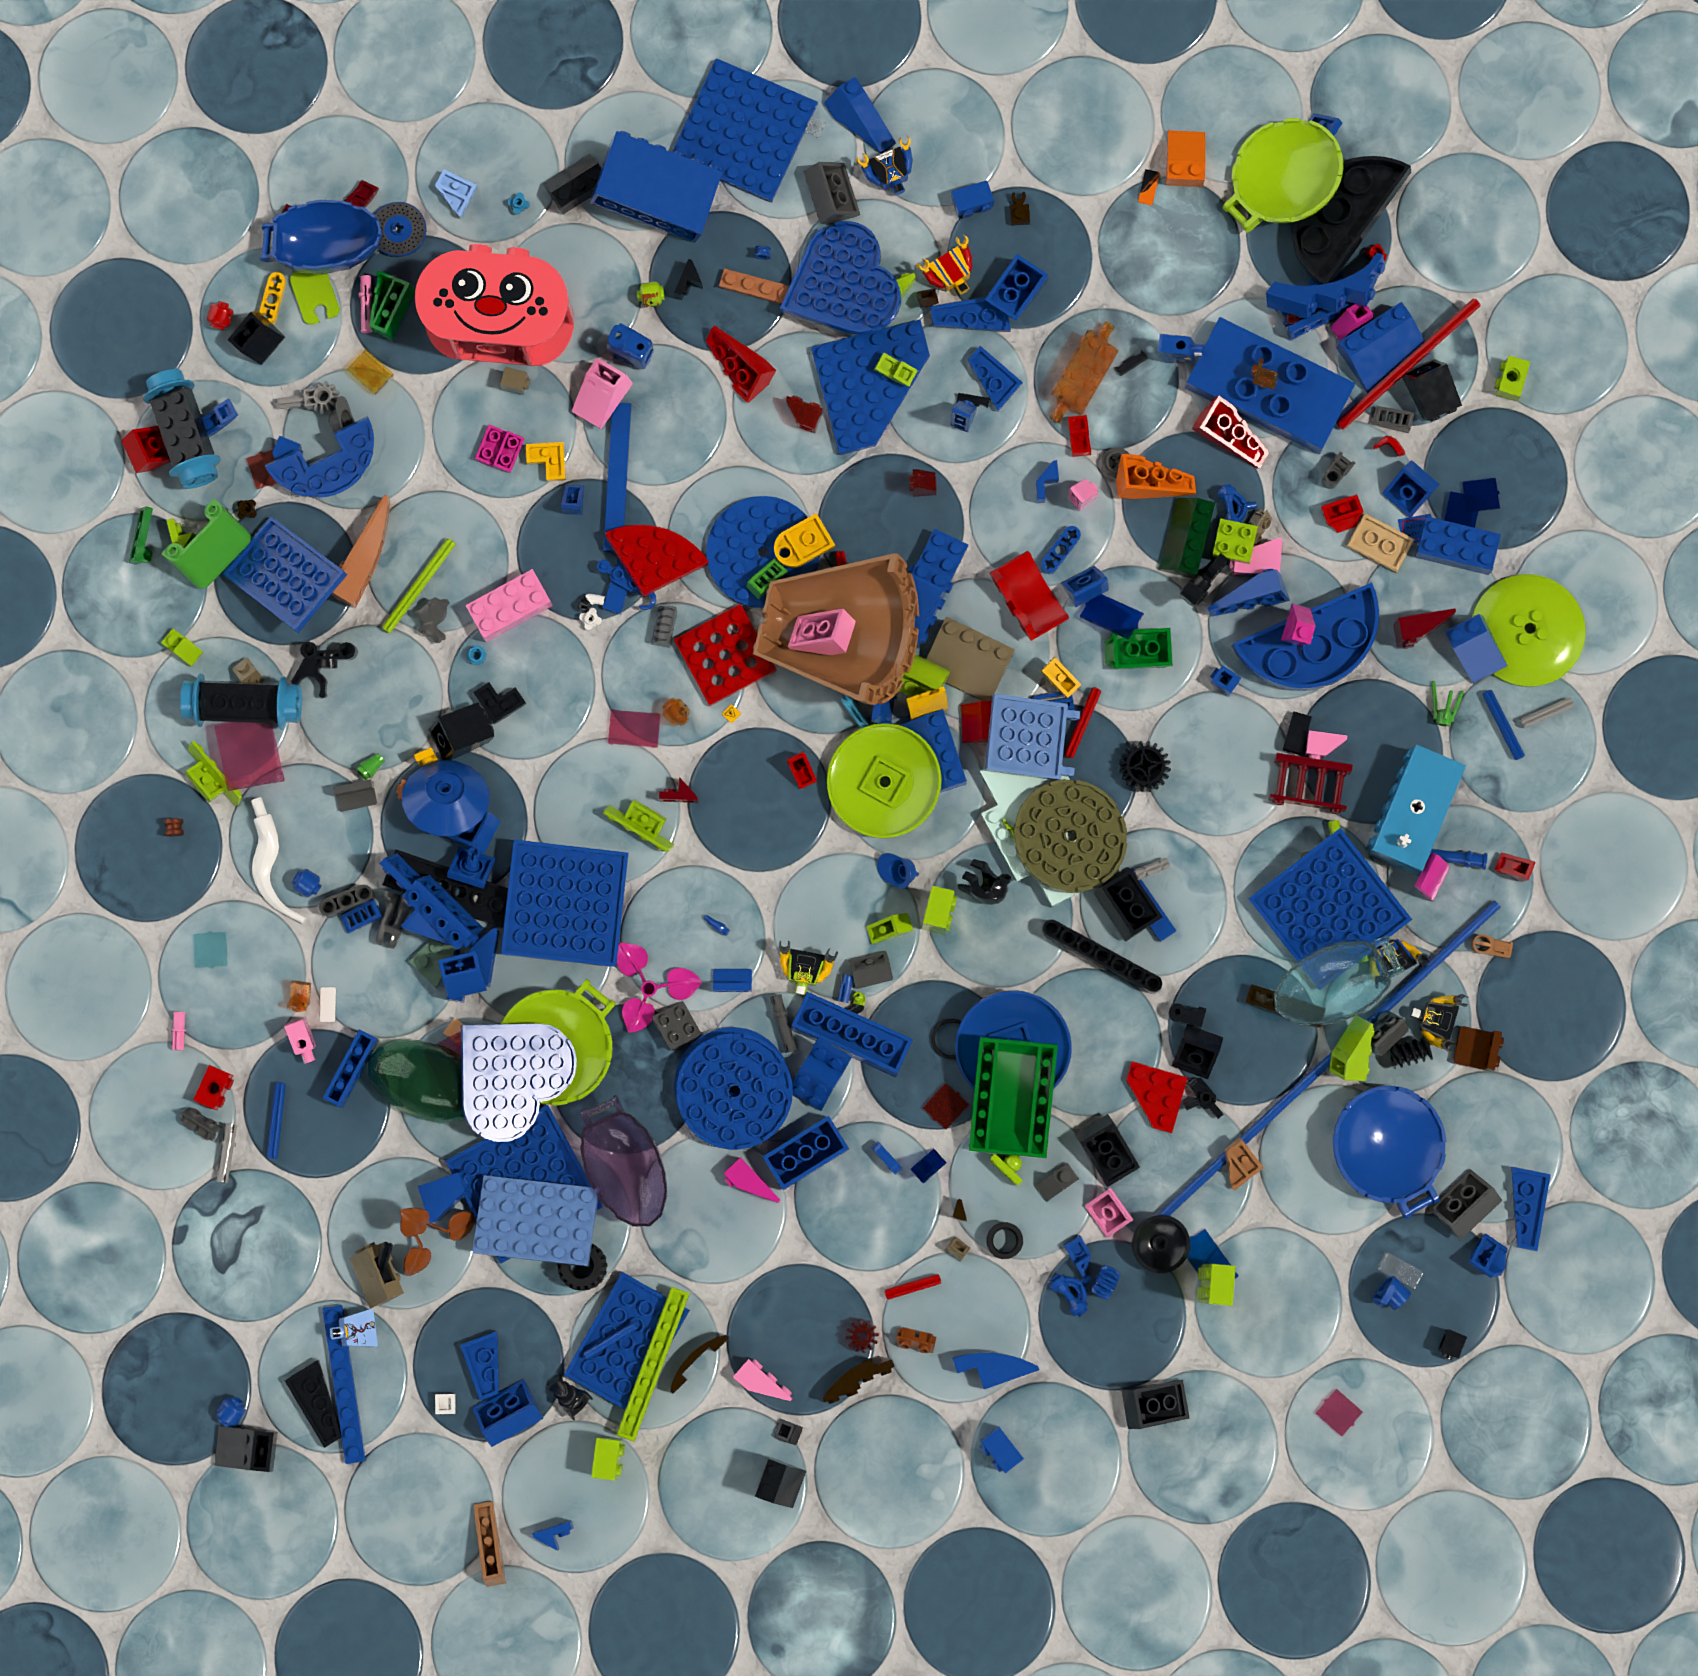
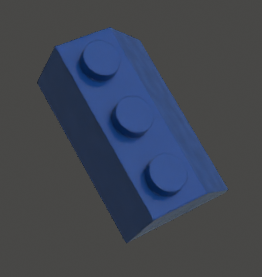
M524 1379L472 1407L481 1432L491 1447L543 1419L539 1406Z

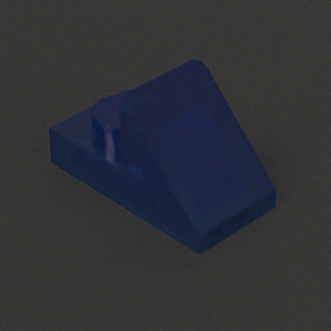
M933 1149L910 1170L922 1183H925L947 1162Z

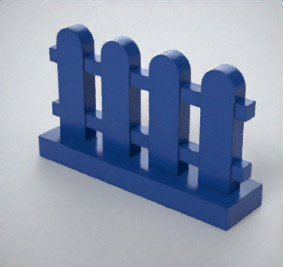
M1341 274L1337 275L1333 282L1343 279V276ZM1312 279L1309 281V286L1317 285ZM1346 301L1337 313L1317 307L1316 311L1312 312L1308 319L1280 312L1285 319L1283 325L1285 327L1288 326L1287 335L1290 340H1293L1339 318L1354 303Z

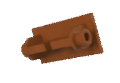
M905 1327L902 1329L898 1328L895 1345H899L903 1349H917L921 1353H933L936 1336L920 1331L917 1338L915 1337L916 1330Z

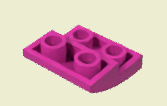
M489 424L474 460L511 473L525 438Z
M1431 853L1414 887L1420 891V894L1433 902L1450 866L1439 855Z

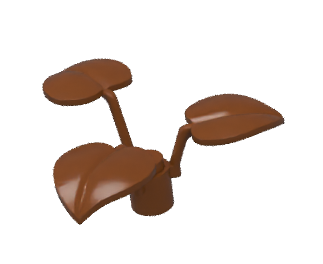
M400 1209L401 1233L406 1237L414 1236L418 1243V1248H411L405 1256V1275L412 1276L422 1271L431 1260V1251L428 1248H423L418 1234L425 1232L426 1225L449 1233V1238L457 1241L466 1237L472 1230L475 1223L474 1214L468 1211L454 1214L448 1222V1229L429 1223V1213L425 1209Z

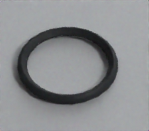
M946 1019L935 1026L931 1035V1043L936 1053L941 1057L956 1059V1055L942 1053L935 1043L936 1032L942 1025L946 1023H957L960 1025L961 1023L958 1019Z

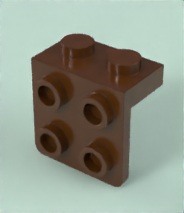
M1462 1026L1459 1029L1454 1063L1485 1071H1494L1495 1067L1498 1068L1500 1063L1498 1051L1499 1048L1502 1049L1504 1037H1501L1502 1032L1495 1030L1489 1032Z

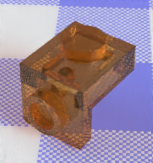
M1260 358L1258 364L1254 363L1251 375H1254L1252 383L1274 390L1278 373L1262 368L1264 359Z
M292 980L287 1009H292L295 1012L307 1010L310 1005V982Z

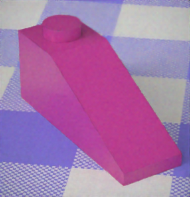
M741 1157L724 1173L726 1176L724 1180L731 1188L735 1185L738 1189L779 1203L781 1201Z

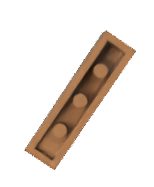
M491 1501L475 1504L473 1506L483 1581L486 1587L506 1584L494 1503Z

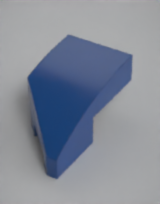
M1078 1235L1063 1244L1081 1276L1085 1278L1091 1256L1082 1237Z

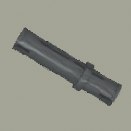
M782 994L772 996L770 1000L774 1010L773 1016L776 1018L785 1053L795 1051L797 1048Z

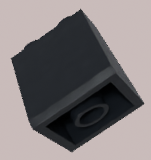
M1434 359L1410 370L1402 377L1421 417L1427 421L1438 420L1440 415L1457 411L1458 407L1462 406L1448 365L1444 362Z
M479 702L438 717L428 729L442 760L449 761L489 743L494 737V729L488 723L485 710L480 707Z
M769 1457L755 1497L773 1504L793 1508L806 1470Z

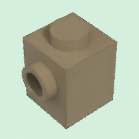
M505 367L500 386L503 390L524 395L525 389H529L531 379H529L525 371Z

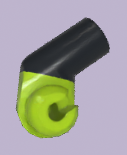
M860 991L854 993L853 1005L847 1009L856 1014L864 1010L866 1002L865 995Z

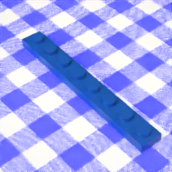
M343 1305L322 1308L345 1463L351 1464L366 1461L349 1347L342 1346L341 1338L332 1340L330 1337V1328L340 1327L339 1319L344 1317Z

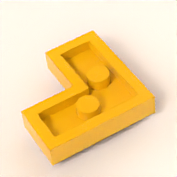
M564 442L526 444L527 464L546 463L547 482L566 480Z

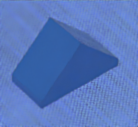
M565 485L561 503L563 514L582 515L584 486Z

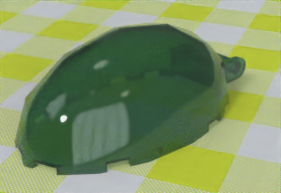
M399 1040L378 1047L368 1059V1076L377 1092L395 1108L417 1119L438 1124L465 1121L462 1110L461 1055L457 1054V1052L445 1046L421 1040Z

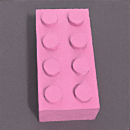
M533 569L466 605L486 642L553 606Z

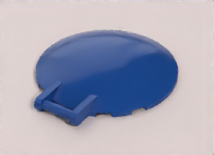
M1399 1086L1374 1087L1355 1096L1342 1110L1333 1133L1335 1161L1347 1183L1358 1193L1371 1200L1396 1203L1405 1219L1410 1218L1411 1214L1431 1203L1436 1204L1440 1201L1432 1184L1435 1182L1445 1162L1446 1134L1442 1121L1432 1105L1426 1099L1414 1093V1091ZM1425 1192L1427 1193L1428 1197L1409 1207L1407 1206L1406 1202Z

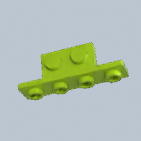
M195 741L190 742L188 752L198 763L186 770L185 775L208 802L224 793L234 806L239 805L242 799L240 791L233 787L226 774L221 773L215 761L209 759L201 745Z
M635 799L632 801L626 814L611 805L603 812L609 820L622 824L627 831L635 832L642 840L650 841L661 851L669 852L675 845L659 835L667 818Z

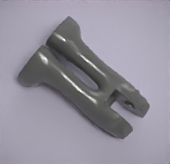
M383 890L382 898L385 901V910L378 927L376 944L382 945L387 932L392 934L388 948L394 949L401 936V925L412 908L406 904L405 899L401 896L397 916L392 925L391 920L400 895Z

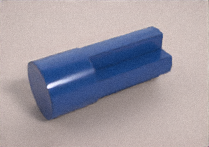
M842 975L837 1001L849 1003L853 976Z

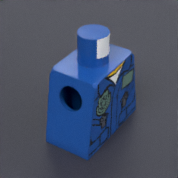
M1160 334L1158 354L1165 363H1192L1194 356L1204 355V345L1195 344L1189 336Z

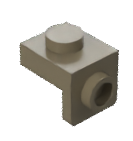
M247 657L232 668L241 682H264V678Z

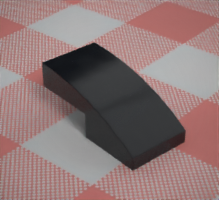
M1293 711L1282 750L1297 755L1302 754L1312 716Z

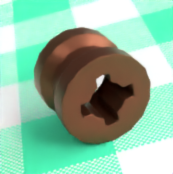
M183 819L164 820V825L166 826L165 836L175 837L184 835L182 830Z

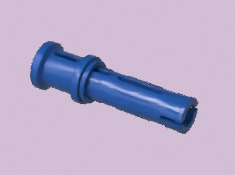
M1432 849L1430 852L1439 855L1446 862L1464 864L1466 868L1474 866L1480 867L1482 870L1486 869L1487 853L1476 854L1469 850L1461 853Z

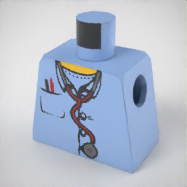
M373 1309L340 1318V1327L330 1328L331 1339L341 1338L342 1346H378Z

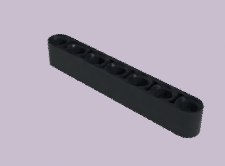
M1051 919L1044 923L1042 928L1043 935L1055 943L1147 993L1155 994L1162 988L1161 978L1056 920ZM1047 925H1054L1056 932L1054 934L1048 933L1046 931ZM1064 934H1071L1073 941L1066 943L1063 940ZM1088 943L1090 951L1082 952L1080 944ZM1097 953H1106L1107 960L1104 962L1099 961ZM1116 961H1121L1124 964L1122 971L1114 968ZM1134 970L1139 971L1141 979L1134 980L1131 977V972ZM1156 980L1158 988H1149L1148 981Z

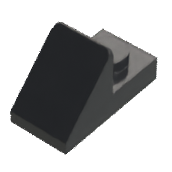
M688 259L674 291L675 298L682 300L684 295H688L691 285L703 289L701 279L691 259Z

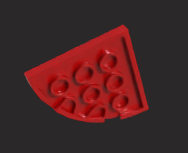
M630 525L605 533L606 539L643 597L707 566L709 562L693 543L665 528L651 525Z

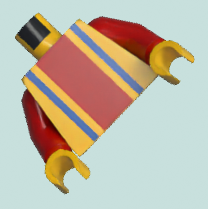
M963 234L964 241L962 243L956 237V242L961 246L960 248L958 246L931 263L922 258L924 261L923 267L919 263L916 264L918 269L923 270V274L930 285L939 289H945L946 291L956 287L960 295L970 289L965 282L970 278V272L972 271V255L967 245L969 242L967 236Z

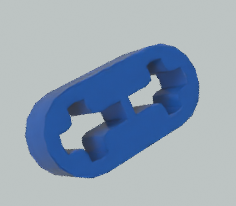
M879 1141L871 1147L895 1175L902 1170V1167Z

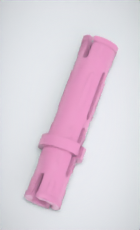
M368 275L360 276V292L358 296L361 301V333H373L369 326L374 293L371 286L372 277Z

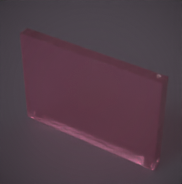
M611 710L608 744L658 748L661 714Z

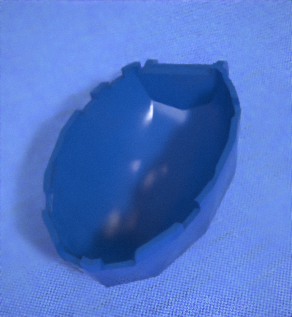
M314 200L306 202V204L294 205L289 207L288 211L280 215L277 214L273 218L274 223L262 224V230L264 231L260 261L278 262L297 272L309 274H327L349 270L374 255L382 240L381 226L377 217L366 208L354 206L346 201ZM271 231H273L272 252L270 253Z

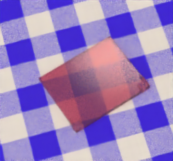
M230 722L214 725L228 791L285 781L272 723Z

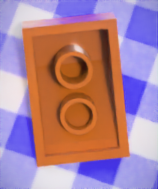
M1168 130L1165 185L1203 187L1206 162L1205 132Z

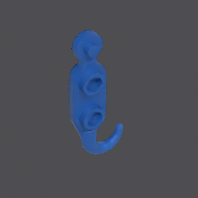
M607 560L598 562L597 569L600 573H608L614 583L630 592L640 593L625 568L620 566L611 567ZM655 592L647 595L650 598V603L646 606L639 605L640 609L649 610L653 608L656 603Z

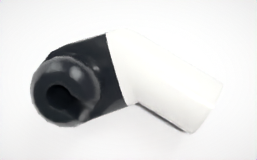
M586 594L578 601V608L581 611H586L594 604L603 605L605 596Z

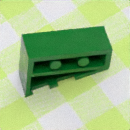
M377 270V283L374 289L375 298L374 304H372L369 327L375 334L393 340L416 290L409 282Z

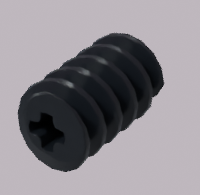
M1421 1037L1419 1042L1413 1039L1412 1045L1409 1041H1406L1404 1046L1402 1043H1398L1397 1049L1394 1045L1389 1049L1390 1060L1394 1069H1396V1063L1402 1068L1404 1061L1410 1066L1411 1059H1413L1415 1064H1418L1419 1057L1425 1062L1427 1055L1430 1060H1433L1430 1045L1424 1037Z

